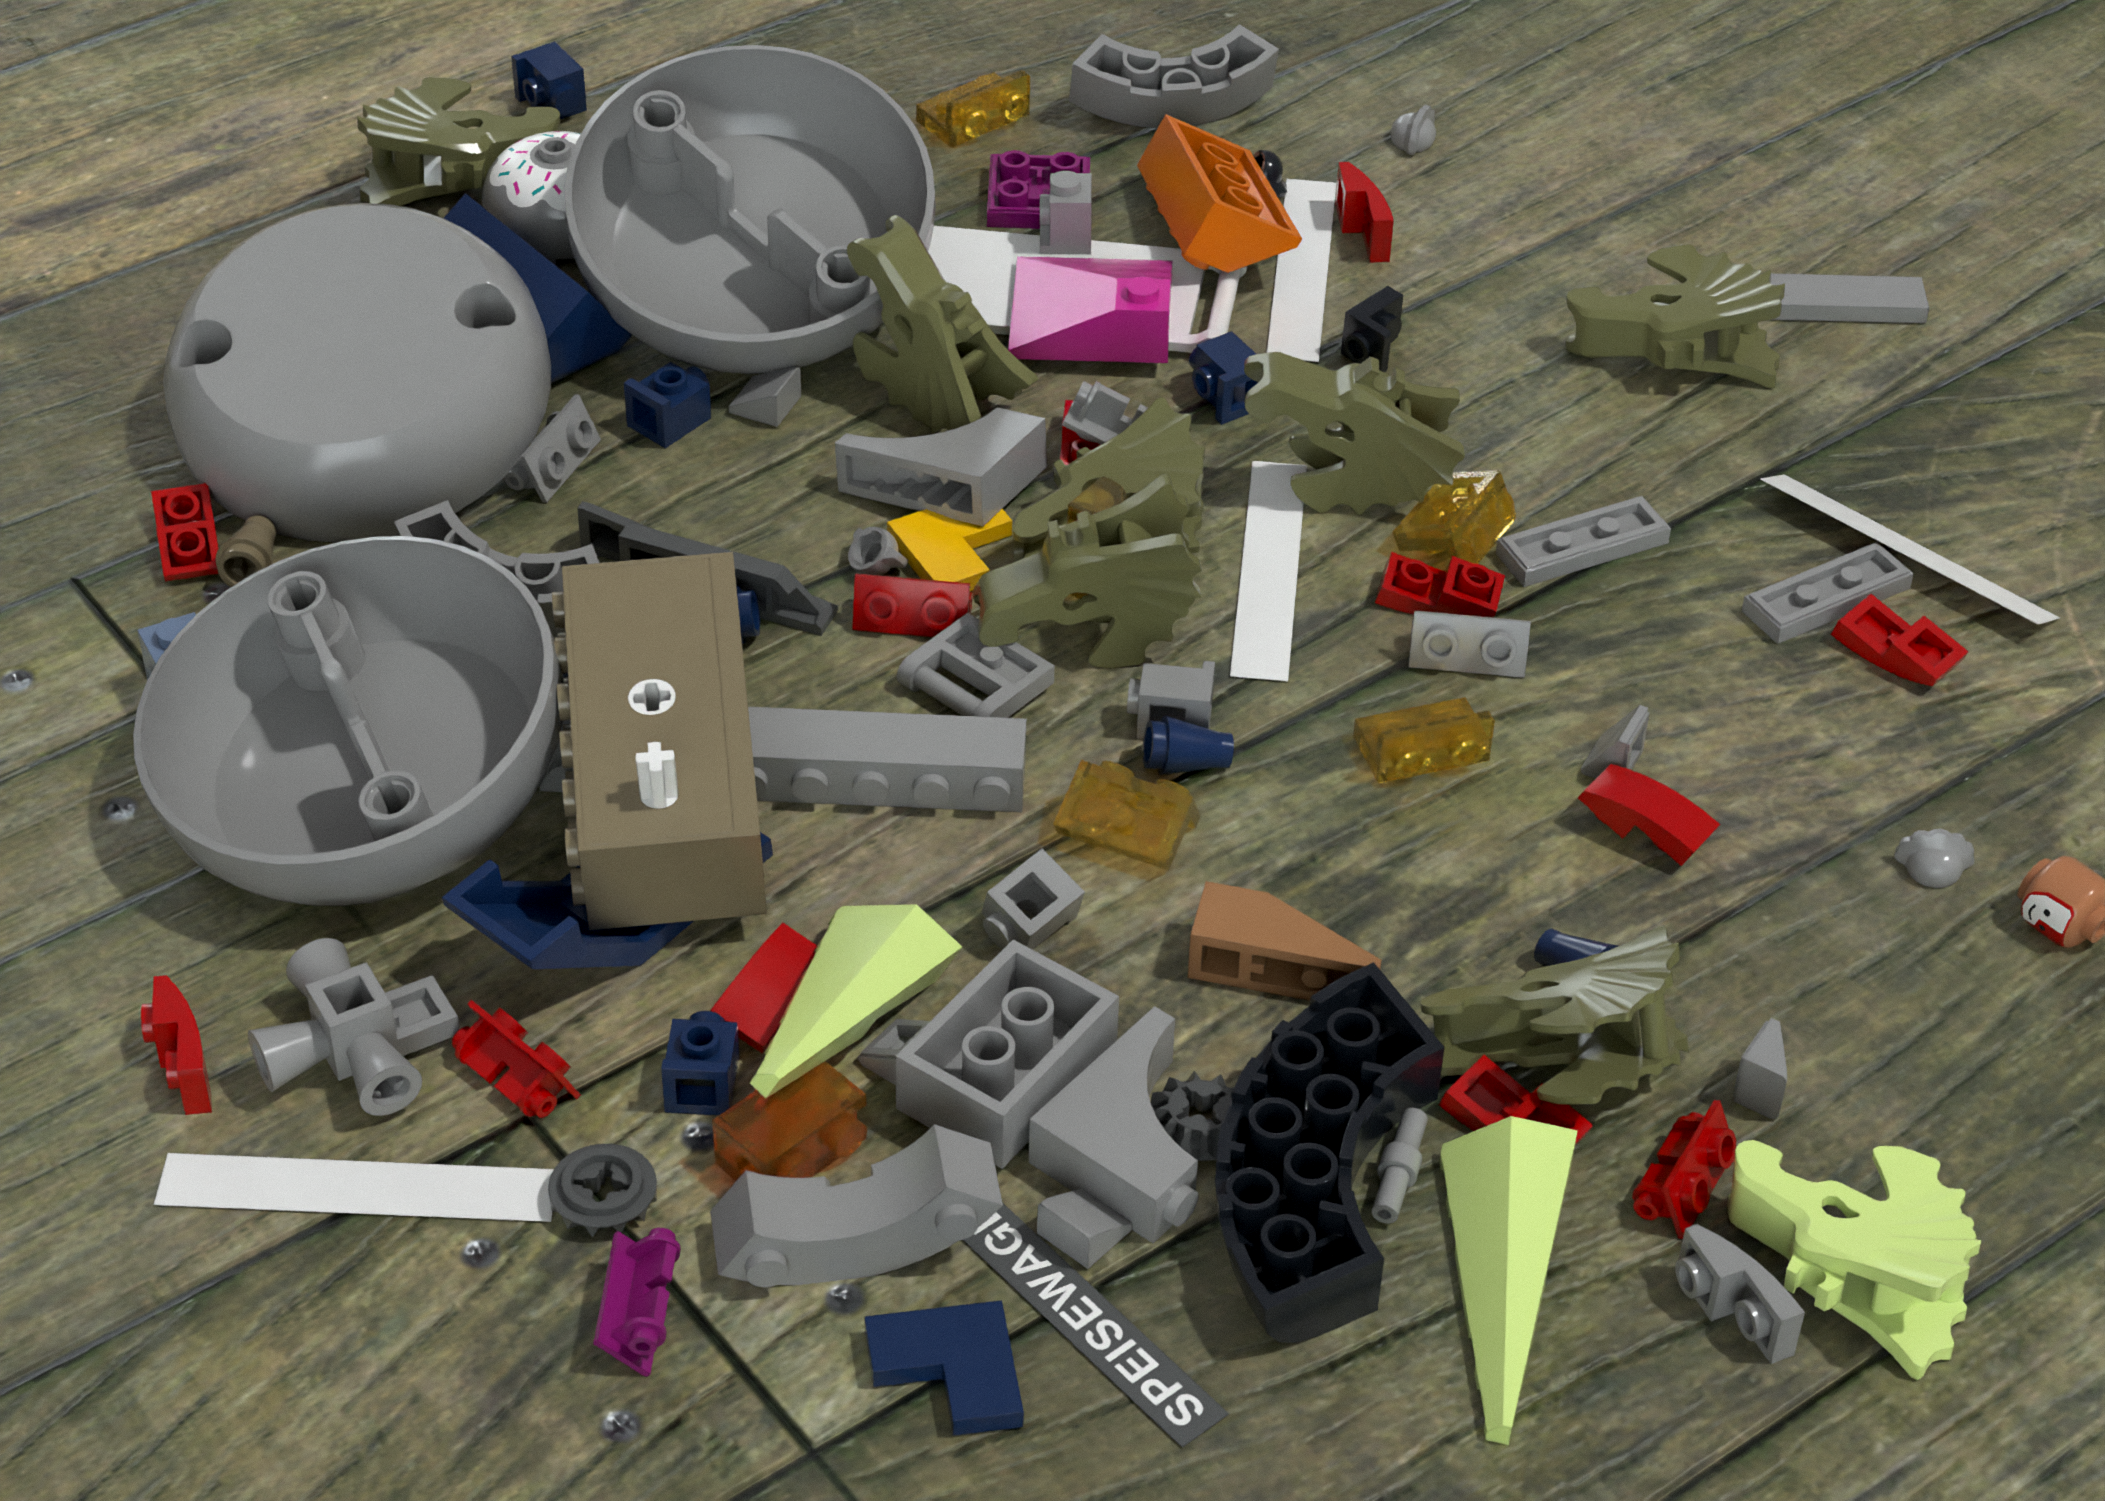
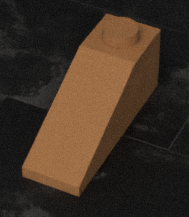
M1205 882L1190 934L1188 978L1310 1001L1312 995L1339 978L1374 962L1381 970V959L1270 893Z

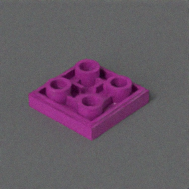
M1018 150L1007 151L1003 154H991L987 227L1040 229V194H1050V173L1059 171L1090 173V157L1077 156L1071 152H1059L1054 155H1028Z

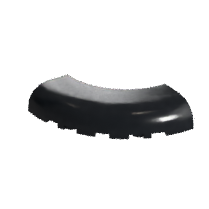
M1374 962L1339 978L1310 997V1006L1289 1023L1282 1020L1274 1028L1271 1041L1256 1058L1251 1057L1241 1072L1232 1092V1101L1221 1125L1217 1146L1215 1187L1222 1234L1231 1267L1246 1301L1266 1333L1278 1342L1299 1343L1309 1340L1378 1310L1384 1257L1372 1241L1361 1219L1355 1193L1352 1191V1185L1368 1153L1382 1136L1400 1122L1402 1112L1405 1109H1420L1438 1100L1445 1047Z

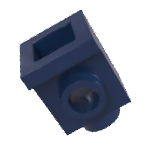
M555 41L511 56L515 98L519 102L527 100L532 107L555 108L560 112V120L587 111L584 69Z
M1232 331L1197 344L1189 357V364L1194 369L1192 373L1194 388L1202 398L1207 399L1216 408L1215 419L1221 425L1249 414L1245 408V396L1252 387L1258 384V382L1249 378L1244 372L1245 360L1256 353Z
M669 362L640 382L633 378L624 382L627 426L665 449L711 419L710 384L706 375L695 366H690L684 370L676 364Z
M711 1011L696 1012L688 1020L672 1019L666 1057L663 1059L661 1067L665 1112L730 1116L739 1063L737 1022H726L722 1016ZM683 1080H715V1087L683 1085Z

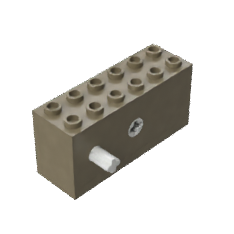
M733 552L562 566L563 591L552 592V606L555 629L565 628L566 632L557 633L558 637H554V644L562 674L568 673V677L563 678L564 683L557 684V698L560 721L571 720V723L562 725L563 731H559L562 767L573 768L572 771H565V779H562L565 817L576 816L575 819H568V828H565L568 867L580 866L579 868H570L573 905H586L589 931L767 914Z

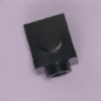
M1386 286L1347 310L1344 319L1341 354L1358 364H1361L1370 356L1379 360V370L1386 372L1388 369L1390 345L1398 337L1402 327L1401 312L1404 295Z

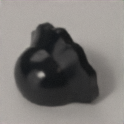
M1268 150L1257 151L1253 156L1277 197H1285L1287 185L1282 179L1283 166L1280 158Z

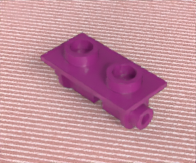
M654 1228L649 1232L648 1236L638 1242L633 1241L619 1231L614 1233L593 1342L594 1345L645 1377L651 1375L653 1357L657 1347L661 1346L666 1340L667 1329L664 1326L670 1292L665 1288L666 1284L672 1281L674 1263L679 1259L681 1246L676 1241L675 1234L666 1228Z

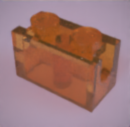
M826 1061L767 1098L755 1090L712 1120L715 1164L735 1181L746 1170L776 1177H813L838 1158H844L854 1153L867 1138V1127L857 1119V1112L867 1105L866 1093Z

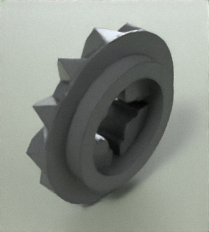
M1195 1070L1187 1081L1181 1082L1169 1077L1163 1091L1152 1092L1150 1103L1157 1119L1168 1135L1198 1161L1217 1159L1218 1137L1222 1122H1224L1225 1115L1232 1101L1234 1087H1227L1221 1074L1212 1081L1201 1080ZM1189 1106H1194L1201 1112L1212 1109V1120H1207L1200 1114L1189 1117Z
M606 1143L580 1148L563 1158L550 1176L548 1192L552 1212H558L562 1216L567 1229L581 1225L588 1230L592 1237L600 1228L613 1227L616 1231L622 1233L628 1221H645L648 1206L650 1203L657 1201L656 1173L648 1159L636 1150L623 1145ZM611 1177L613 1192L607 1194L606 1200L595 1202L593 1193H598L601 1185H605L606 1178Z

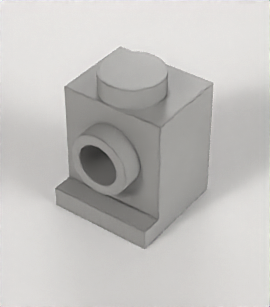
M1072 171L1050 173V194H1040V254H1091L1092 173H1075Z
M1203 661V668L1143 663L1141 679L1130 678L1127 699V713L1138 714L1137 739L1144 738L1145 728L1149 720L1161 721L1163 716L1209 729L1213 702L1215 662Z
M1041 848L987 892L982 909V914L986 917L983 920V927L989 938L1001 949H1004L1014 939L1033 950L1065 923L1069 924L1077 918L1085 891ZM1021 910L1029 911L1035 917L1030 920Z

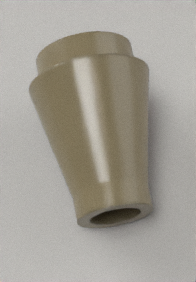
M259 515L247 518L243 526L218 549L216 553V566L219 576L228 586L233 587L248 576L273 564V547L277 531L271 520Z

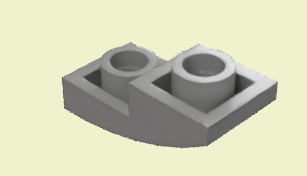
M1698 1224L1685 1228L1679 1259L1675 1265L1677 1280L1685 1295L1691 1299H1696L1710 1321L1735 1313L1736 1322L1744 1337L1749 1341H1755L1770 1364L1794 1356L1805 1312L1792 1295L1771 1273L1736 1245Z

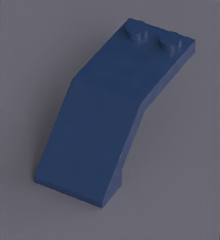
M760 832L762 860L764 863L773 856L771 839ZM490 859L442 897L445 907L531 969L641 966L694 922L686 921L589 931L586 905H573L570 873L560 881H502L499 866Z

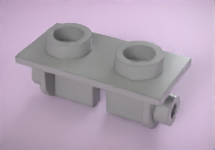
M1083 381L1062 426L1076 432L1079 437L1088 442L1102 445L1122 433L1148 407L1140 404L1133 419L1123 415L1130 398L1102 385L1098 381L1094 385Z
M579 394L574 395L561 411L553 412L547 418L546 426L533 439L531 445L504 477L506 484L514 490L535 488L542 503H547L599 443L601 438Z
M1414 611L1409 667L1525 678L1531 621Z

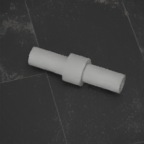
M1407 1108L1402 1112L1394 1141L1387 1144L1383 1150L1377 1170L1381 1182L1372 1208V1215L1379 1222L1390 1224L1397 1221L1406 1190L1413 1186L1417 1180L1423 1159L1419 1147L1428 1121L1427 1115L1420 1109Z

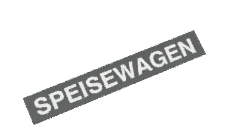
M1004 1203L995 1214L977 1228L972 1236L964 1239L979 1256L1182 1448L1229 1415L1221 1405Z

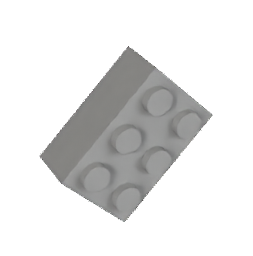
M1013 939L895 1056L896 1109L929 1128L935 1124L990 1142L994 1163L1003 1169L1029 1142L1030 1118L1117 1041L1119 996Z

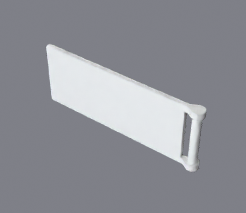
M934 226L928 251L945 281L957 285L964 292H969L972 298L971 302L994 334L1010 335L1017 256L1173 260L1169 351L1192 353L1197 344L1228 333L1239 278L1247 270L1246 266L1227 273L1212 266L1208 268L1219 273L1207 330L1201 333L1191 334L1205 270L1187 262L1182 257V250L1179 248L1091 240V254H1040V235Z

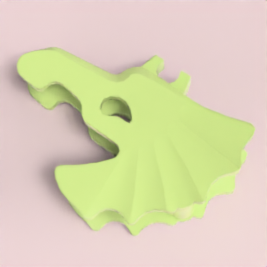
M1755 1140L1739 1143L1734 1155L1732 1189L1728 1195L1727 1202L1728 1216L1730 1222L1789 1260L1784 1288L1792 1294L1795 1293L1798 1287L1802 1288L1815 1298L1814 1306L1823 1311L1831 1308L1868 1332L1913 1379H1921L1932 1362L1951 1360L1954 1347L1951 1327L1957 1322L1965 1320L1967 1306L1963 1302V1290L1965 1281L1968 1280L1970 1258L1979 1253L1981 1240L1976 1239L1972 1218L1963 1214L1960 1208L1965 1200V1191L1963 1189L1947 1188L1937 1179L1940 1162L1936 1158L1903 1147L1877 1146L1873 1149L1872 1160L1878 1170L1887 1197L1886 1201H1878L1838 1181L1811 1182L1785 1172L1780 1167L1783 1154L1778 1149ZM1826 1205L1836 1206L1846 1218H1838L1826 1214L1822 1207Z

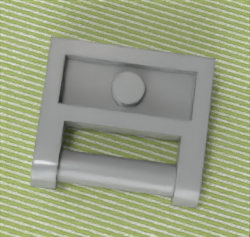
M966 613L908 655L899 666L897 681L912 692L922 690L962 716L1008 718L1054 683L1055 665L1017 642L997 647L983 645L978 634L979 619ZM942 666L989 697L982 701L935 672V670Z

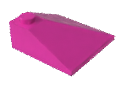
M1017 256L1008 350L1017 359L1168 363L1173 260Z

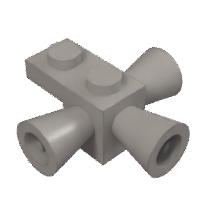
M322 938L311 941L299 948L290 958L286 968L288 980L308 999L311 1020L248 1030V1039L259 1073L271 1092L326 1058L338 1081L353 1076L362 1109L368 1114L383 1116L403 1109L420 1092L422 1076L403 1056L452 1038L460 1028L457 1014L433 975L385 993L367 962L351 968L344 944L336 939Z

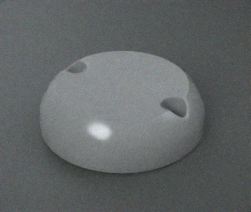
M761 45L725 46L697 51L664 62L626 83L602 104L586 124L576 141L570 157L564 186L566 228L575 262L586 286L594 298L609 312L610 316L644 344L670 358L696 367L741 374L770 373L791 366L800 368L851 348L853 346V338L857 333L864 332L870 335L883 323L881 317L883 303L872 279L868 276H859L855 272L847 255L848 244L858 238L871 239L887 233L885 221L892 215H897L917 231L924 246L929 251L936 210L933 169L927 148L916 126L904 110L883 89L860 73L830 59L785 47Z
M358 203L319 208L288 217L262 229L227 253L200 282L188 299L176 323L165 358L163 384L168 419L177 447L195 480L199 484L206 483L208 485L212 499L231 514L243 520L255 515L268 518L275 525L279 535L307 541L337 543L368 537L400 535L394 523L398 519L447 500L454 513L488 492L514 467L537 434L546 412L551 389V361L545 327L530 291L517 271L496 250L470 231L438 216L413 208L390 204Z
M378 536L341 541L304 551L282 559L248 576L223 592L203 608L176 635L161 655L145 684L135 719L133 732L134 759L141 784L160 822L189 858L209 873L243 890L277 901L312 906H349L373 903L399 896L461 868L482 854L521 815L542 783L553 759L559 739V731H561L563 723L559 717L557 684L564 683L555 649L554 637L540 605L529 589L511 571L496 561L464 546L429 538Z

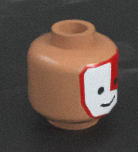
M2061 856L2053 861L2045 858L2032 867L2021 882L2017 894L2018 898L2022 900L2020 911L2024 921L2062 948L2077 946L2086 939L2092 943L2099 941L2105 935V879L2071 856Z

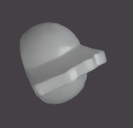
M1425 104L1416 113L1403 114L1393 122L1391 128L1392 143L1397 148L1404 150L1406 154L1414 155L1416 152L1425 151L1434 143L1436 137L1434 125L1435 111L1432 110L1431 106Z
M858 527L854 532V539L848 552V560L851 567L858 574L883 576L892 568L906 567L908 560L898 552L897 541L890 532L880 527H868L864 530Z
M1941 828L1933 829L1929 832L1918 830L1911 836L1903 837L1900 840L1899 845L1895 849L1894 857L1907 868L1909 875L1919 884L1932 888H1944L1956 883L1961 877L1962 872L1974 864V848L1972 843L1966 841L1962 834L1950 833Z

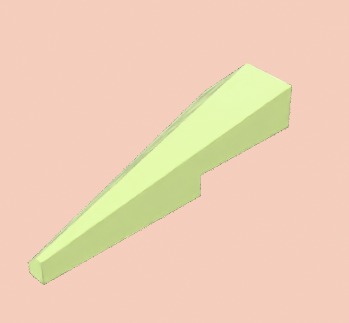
M917 904L842 906L830 919L829 927L818 943L812 962L803 973L779 1022L781 1025L765 1051L766 1055L759 1069L752 1077L750 1084L767 1098L858 1041L866 1034L876 1019L935 983L961 950L962 946Z
M1513 1116L1444 1143L1439 1160L1440 1169L1444 1172L1447 1190L1446 1206L1448 1217H1451L1455 1238V1260L1468 1338L1472 1340L1475 1358L1474 1375L1477 1390H1480L1485 1418V1440L1509 1445L1578 1132V1130Z

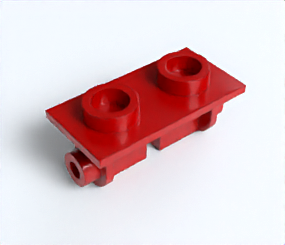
M855 573L852 630L935 637L966 613L971 614L973 593L970 592V583Z
M469 1001L467 1005L479 1019L471 1027L465 1026L458 1030L452 1039L455 1056L461 1063L466 1064L489 1084L496 1079L506 1066L510 1069L494 1087L515 1104L522 1113L529 1117L537 1115L539 1118H544L548 1116L557 1104L555 1096L562 1089L576 1100L581 1096L564 1077L571 1066L544 1042H541L533 1050L522 1041L528 1032L507 1012L499 1007L491 1016L474 1001Z
M1720 1100L1713 1101L1705 1116L1700 1113L1691 1112L1687 1116H1681L1675 1121L1671 1132L1657 1153L1660 1164L1651 1163L1632 1193L1634 1211L1641 1218L1646 1220H1655L1657 1217L1672 1218L1679 1239H1683L1685 1228L1692 1226L1699 1213L1705 1211L1711 1192L1724 1170L1729 1168L1734 1161L1736 1137L1734 1132L1728 1127Z

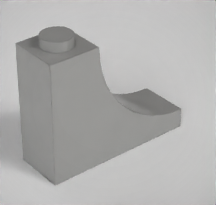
M997 407L989 414L970 424L932 435L906 438H877L846 433L835 442L838 492L917 511L927 509L954 520L984 526L1047 467L1045 418Z
M1155 1006L1033 1115L1029 1121V1163L1071 1191L1082 1188L1132 1222V1230L1151 1243L1157 1241L1172 1225L1178 1227L1185 1223L1193 1213L1199 1198V1194L1196 1191L1198 1160L1184 1151L1168 1135L1157 1119L1150 1103L1149 1095L1155 1083L1173 1062L1175 1018Z

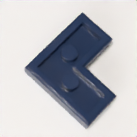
M1002 1300L864 1316L865 1337L873 1387L943 1379L953 1436L1023 1427L1024 1411Z

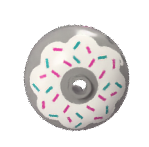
M570 131L538 133L510 145L492 163L486 174L482 190L483 208L555 266L556 259L574 258L566 228L564 186L568 163L581 133Z

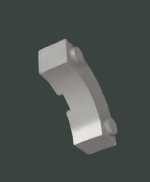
M1240 24L1224 37L1210 44L1192 49L1190 56L1177 58H1161L1158 51L1131 47L1101 34L1072 64L1069 102L1102 118L1139 127L1158 128L1165 114L1192 126L1213 122L1246 108L1273 87L1279 49Z
M448 500L394 521L400 536L437 539L464 546L491 558L511 571L529 589L540 605L553 637H558L557 633L566 632L565 628L555 629L552 606V592L563 591L562 566L600 563L592 544L558 553H522L518 558L497 552L489 547L487 541L478 537L459 520Z
M934 1124L923 1136L905 1149L872 1164L870 1177L834 1186L830 1185V1181L825 1176L789 1178L763 1175L746 1170L710 1211L718 1275L748 1281L757 1287H772L775 1285L795 1286L872 1277L900 1269L930 1257L954 1243L972 1236L979 1226L985 1223L1003 1206L991 1143Z

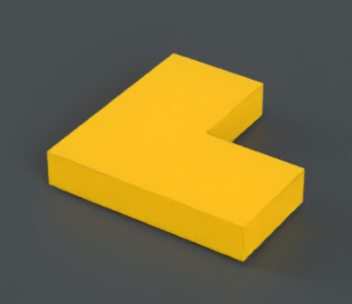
M924 509L888 521L887 531L894 536L898 544L899 553L908 560V564L920 579L970 583V591H973L981 576L990 571L973 549L1012 536V519L1001 509L984 526H979Z

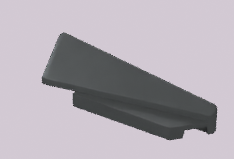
M582 501L577 507L581 547L592 544L597 556L614 561H629L733 552L736 586H739L741 591L753 590L755 592L760 619L822 636L838 612V605L810 594L784 565L655 530L588 502Z

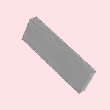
M1771 273V284L1780 285L1785 283L1784 298L1781 300V315L1772 320L1888 323L1927 322L1929 304L1922 277Z
M1639 496L1498 538L1496 555L1520 584L1526 587L1668 544L1671 528L1643 496Z
M1875 542L1744 596L1742 612L1774 642L1779 644L1843 617L1870 594L1882 601L1910 589L1914 573L1878 542Z

